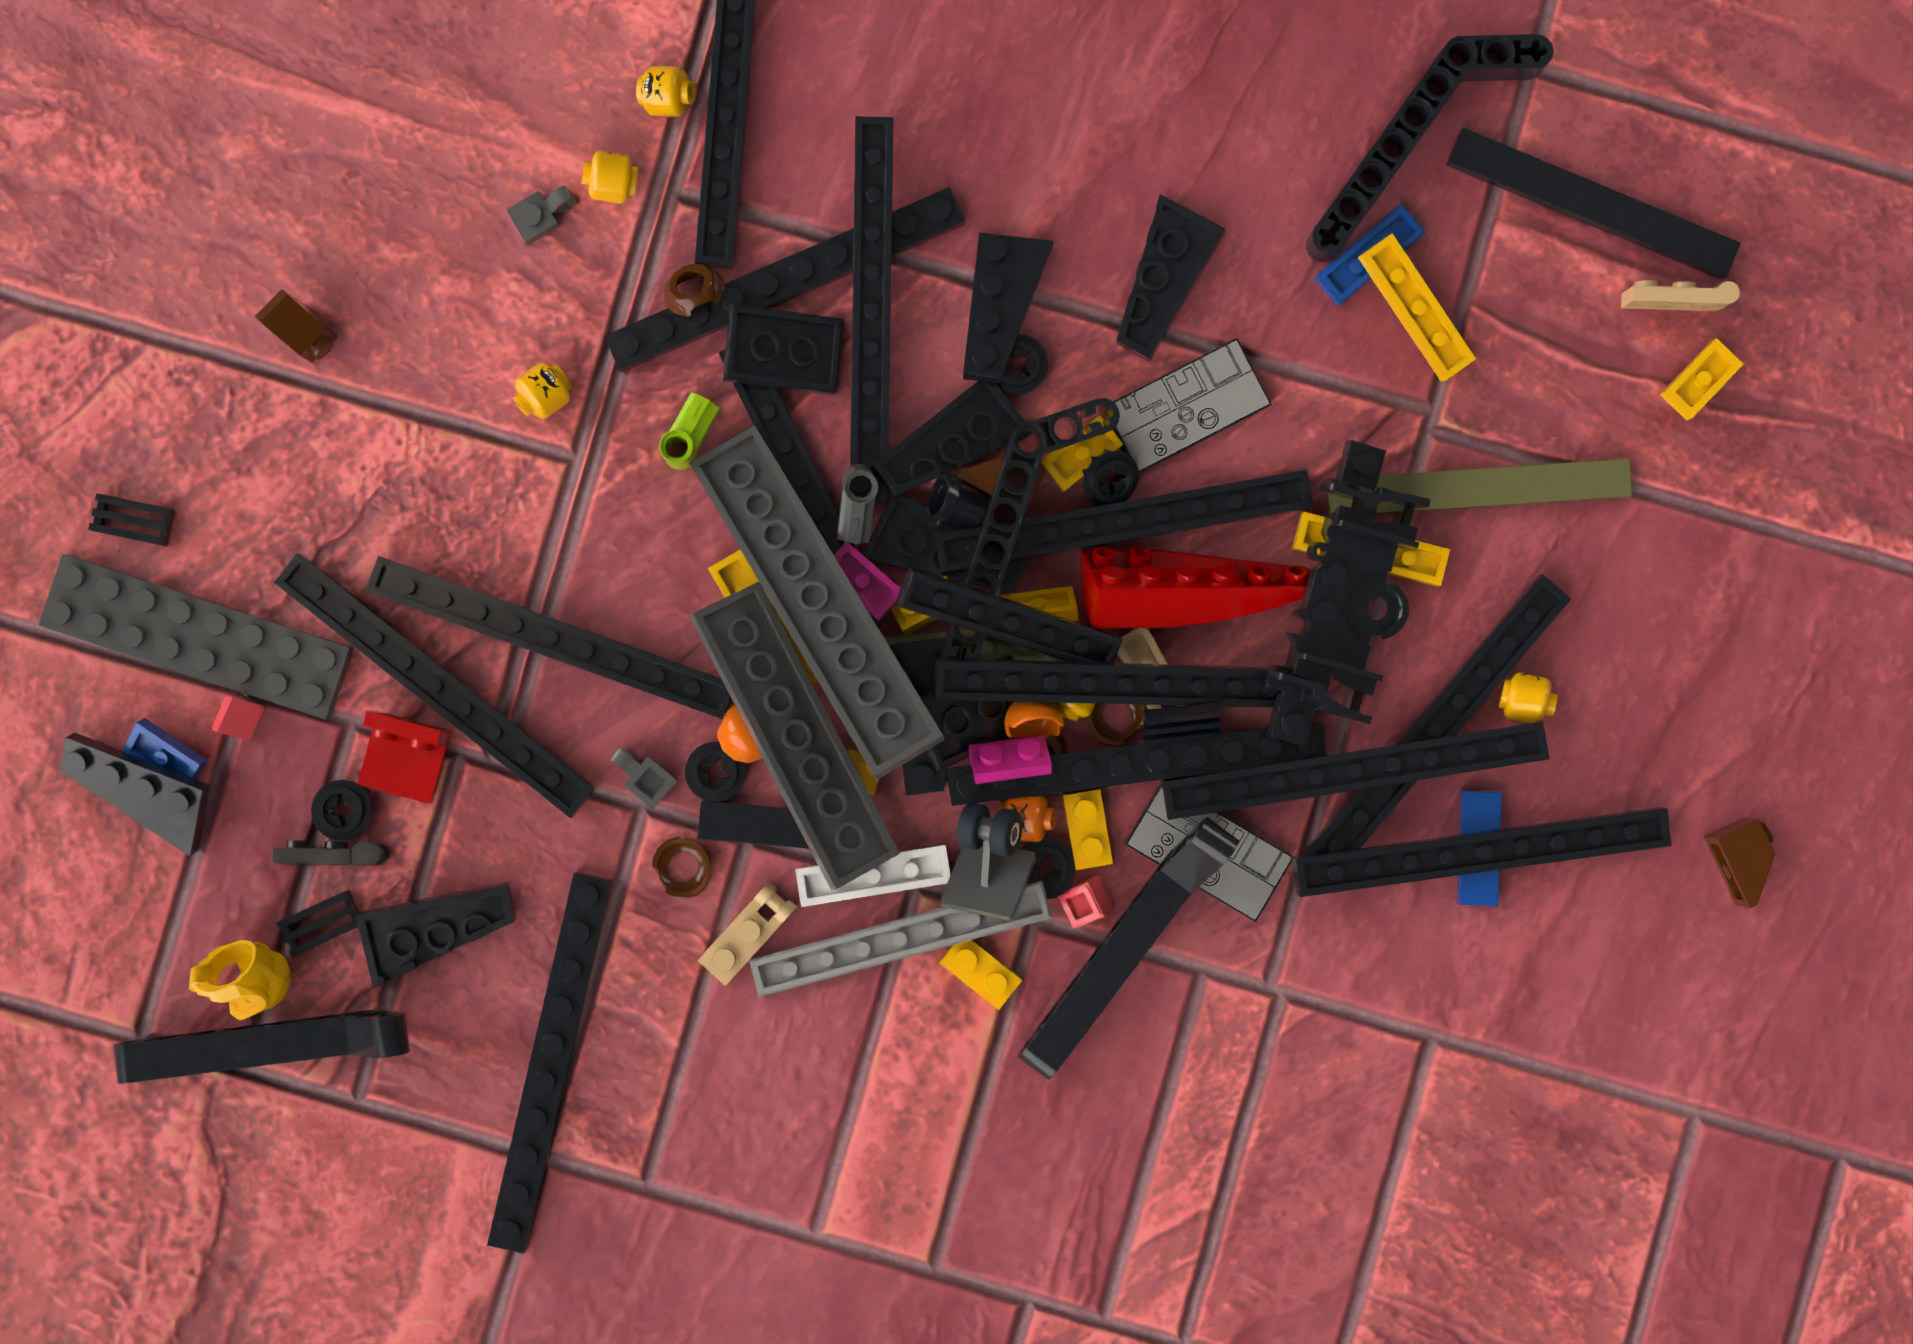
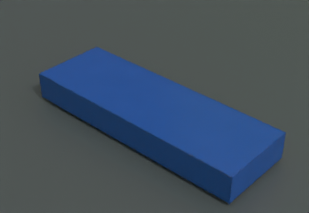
M1402 204L1315 276L1314 280L1337 307L1372 279L1358 259V256L1392 233L1404 251L1426 233Z
M1461 791L1459 835L1501 829L1502 792ZM1499 870L1458 875L1457 904L1498 906Z

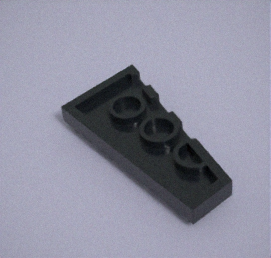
M977 381L870 468L891 495L896 497L936 479L942 474L949 473L1006 447L1011 433L1019 426L1026 424V422L995 383ZM1021 432L1018 436V441L1031 436L1032 433Z

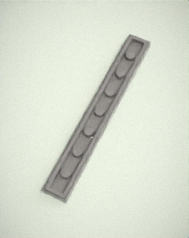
M1041 880L1026 885L1014 919L1011 921L942 907L749 960L758 996L762 997L1051 919L1052 914L1043 881Z

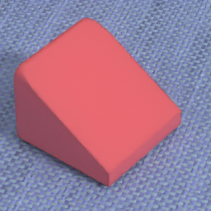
M227 695L212 725V730L240 739L250 740L265 707L241 695Z
M1099 875L1067 889L1058 896L1073 929L1102 918L1114 909V905Z

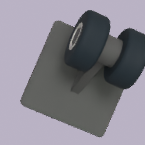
M974 802L965 805L957 825V840L962 849L941 898L944 907L1008 921L1014 919L1036 861L1034 852L1017 849L1022 834V817L1018 811L1000 809L994 818H990V811L986 805Z

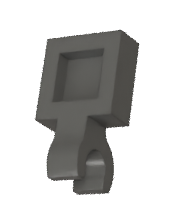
M564 185L554 190L546 200L542 193L537 191L508 208L507 212L524 242L530 245L561 227L556 216L573 208L578 203L572 192Z
M622 747L610 759L631 776L623 786L652 810L678 781L674 775L650 755L643 763H640L635 756Z

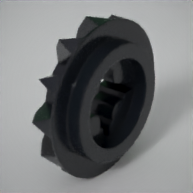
M1019 334L1011 357L1013 356L1017 360L1022 356L1025 357L1027 354L1030 355L1024 364L1026 373L1029 376L1027 377L1019 371H1015L1013 374L1010 373L1007 376L1006 374L1011 366L1009 361L1001 383H995L1008 394L1025 395L1038 388L1046 376L1048 369L1046 352L1041 344L1030 336Z
M1105 449L1104 453L1099 457L1091 456L1092 463L1088 469H1082L1084 480L1080 485L1084 490L1085 498L1095 506L1126 501L1134 492L1138 482L1139 472L1135 460L1120 449L1117 451ZM1111 470L1116 475L1110 478V484L1107 486L1101 479L1107 477V471Z
M708 742L697 747L690 754L686 762V782L690 790L697 797L705 801L722 802L728 800L738 793L745 782V763L735 761L722 750L719 742ZM720 756H722L721 769L726 774L731 775V778H718L711 788L709 787L711 774L700 767L701 765L714 766L716 761H719Z
M336 780L324 785L316 793L311 807L312 819L317 829L326 837L339 841L350 840L363 834V831L372 822L371 816L374 808L368 795L369 791L363 789L357 782L348 780ZM341 799H344L346 805L357 806V810L347 814L346 821H343L342 815L329 814V810L341 805Z
M1043 838L1040 842H1030L1022 847V850L1035 853V863H1042L1043 858H1046V853L1049 852L1050 865L1055 867L1056 870L1061 871V873H1049L1046 879L1043 880L1047 899L1058 897L1070 887L1075 876V863L1072 854L1062 843L1053 839ZM1034 868L1032 869L1027 884L1040 881L1039 871L1034 870Z

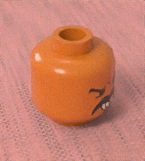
M1044 795L1000 801L998 811L1000 809H1010L1020 813L1022 817L1020 841L1040 842L1047 830H1053L1055 808H1049L1048 800Z

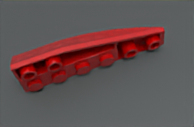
M1140 546L1131 549L1096 547L1095 549H1081L1080 551L1083 608L1092 628H1166L1238 618L1303 599L1310 575L1307 567L1299 565H1283L1148 549Z

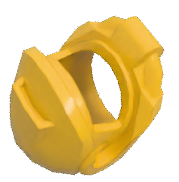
M240 940L216 948L197 966L192 967L189 989L200 996L209 997L212 1002H229L230 1014L240 1021L269 1010L285 998L292 978L288 962L282 954L271 950L269 946L263 943ZM234 962L237 963L241 970V974L237 979L229 984L218 986L217 981L221 972L228 965Z

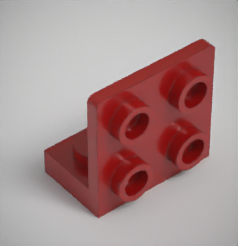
M366 711L362 726L372 728L358 784L416 801L431 803L434 799L452 731L380 711Z

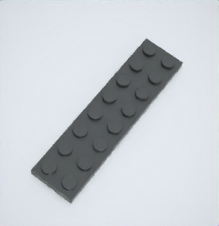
M62 554L38 625L327 720L331 718L354 649L66 554Z
M760 582L691 614L689 617L831 891L842 887L899 855L898 848Z

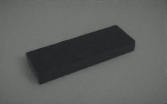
M701 800L698 839L809 849L789 808Z

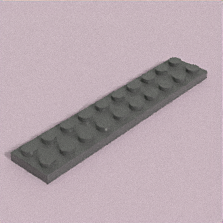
M752 426L690 462L695 474L876 780L945 740L756 426Z

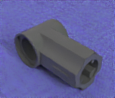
M854 464L846 469L842 477L843 487L836 538L847 543H870L878 482L874 472L868 466ZM863 475L870 479L868 489L863 492H854L849 487L850 481L856 476Z

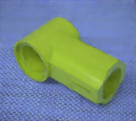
M690 393L671 429L661 437L659 442V451L671 468L676 470H686L691 467L690 462L697 459V451L721 411L720 407L699 394ZM677 442H683L688 445L687 452L680 458L669 456L670 448Z

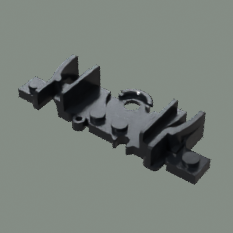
M1347 440L1336 479L1325 478L1321 482L1320 491L1353 501L1351 508L1339 505L1333 513L1326 514L1321 530L1325 543L1313 542L1307 548L1309 559L1320 562L1318 566L1310 571L1301 607L1292 613L1293 616H1299L1304 620V630L1298 635L1287 633L1291 645L1285 667L1272 665L1267 672L1266 686L1281 691V694L1276 696L1266 733L1267 737L1306 747L1316 710L1353 721L1371 723L1372 716L1359 713L1364 694L1373 695L1376 682L1382 681L1383 675L1364 670L1371 647L1368 645L1370 636L1382 635V639H1386L1395 635L1406 623L1409 613V603L1404 590L1399 585L1394 587L1391 584L1385 583L1387 573L1392 570L1397 548L1418 549L1419 542L1415 541L1418 528L1410 526L1414 508H1428L1431 499L1399 493L1383 487L1376 488L1386 450L1357 441ZM1386 501L1405 506L1400 523H1373L1378 503ZM1318 548L1320 549V554H1319V555L1317 554V549H1318ZM1376 597L1382 598L1387 604V612L1379 620L1372 619L1367 612L1368 603ZM1331 677L1340 684L1355 690L1350 709L1339 704L1327 694Z

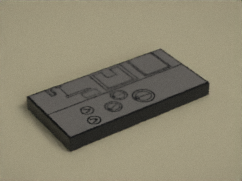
M1238 338L1113 401L1120 413L1119 422L1113 430L1123 443L1122 447L1125 453L1135 460L1140 474L1257 414L1272 404Z
M1160 782L1124 844L1160 865L1167 854L1204 818H1210L1237 838L1239 843L1229 859L1198 888L1256 922L1291 864L1293 856L1219 812L1167 820Z

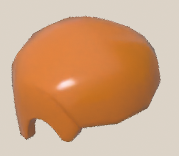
M1013 702L1006 712L1004 725L1009 738L1017 739L1044 735L1046 740L1052 735L1059 736L1060 728L1064 726V721L1060 708L1054 702Z
M734 704L725 714L717 731V738L721 748L735 761L751 763L760 760L762 756Z

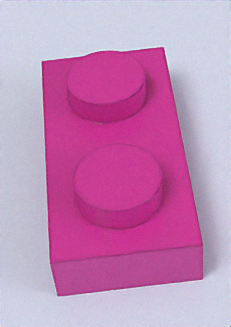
M845 542L834 556L866 609L880 621L895 604L901 588L851 544Z
M1044 735L969 745V757L975 784L1046 775L1052 772V763Z

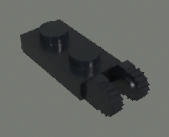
M286 841V848H273L272 861L285 865L374 866L375 864L378 866L379 864L383 865V863H386L390 854H388L387 846L371 841L370 843L359 841L351 849H348L349 842L325 841L324 848H310V841Z

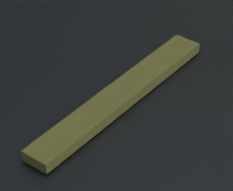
M1630 459L1380 475L1376 487L1431 499L1428 508H1414V512L1628 498L1632 496ZM1327 493L1328 513H1333L1339 505L1351 508L1353 500ZM1382 501L1378 503L1375 514L1403 513L1405 506Z

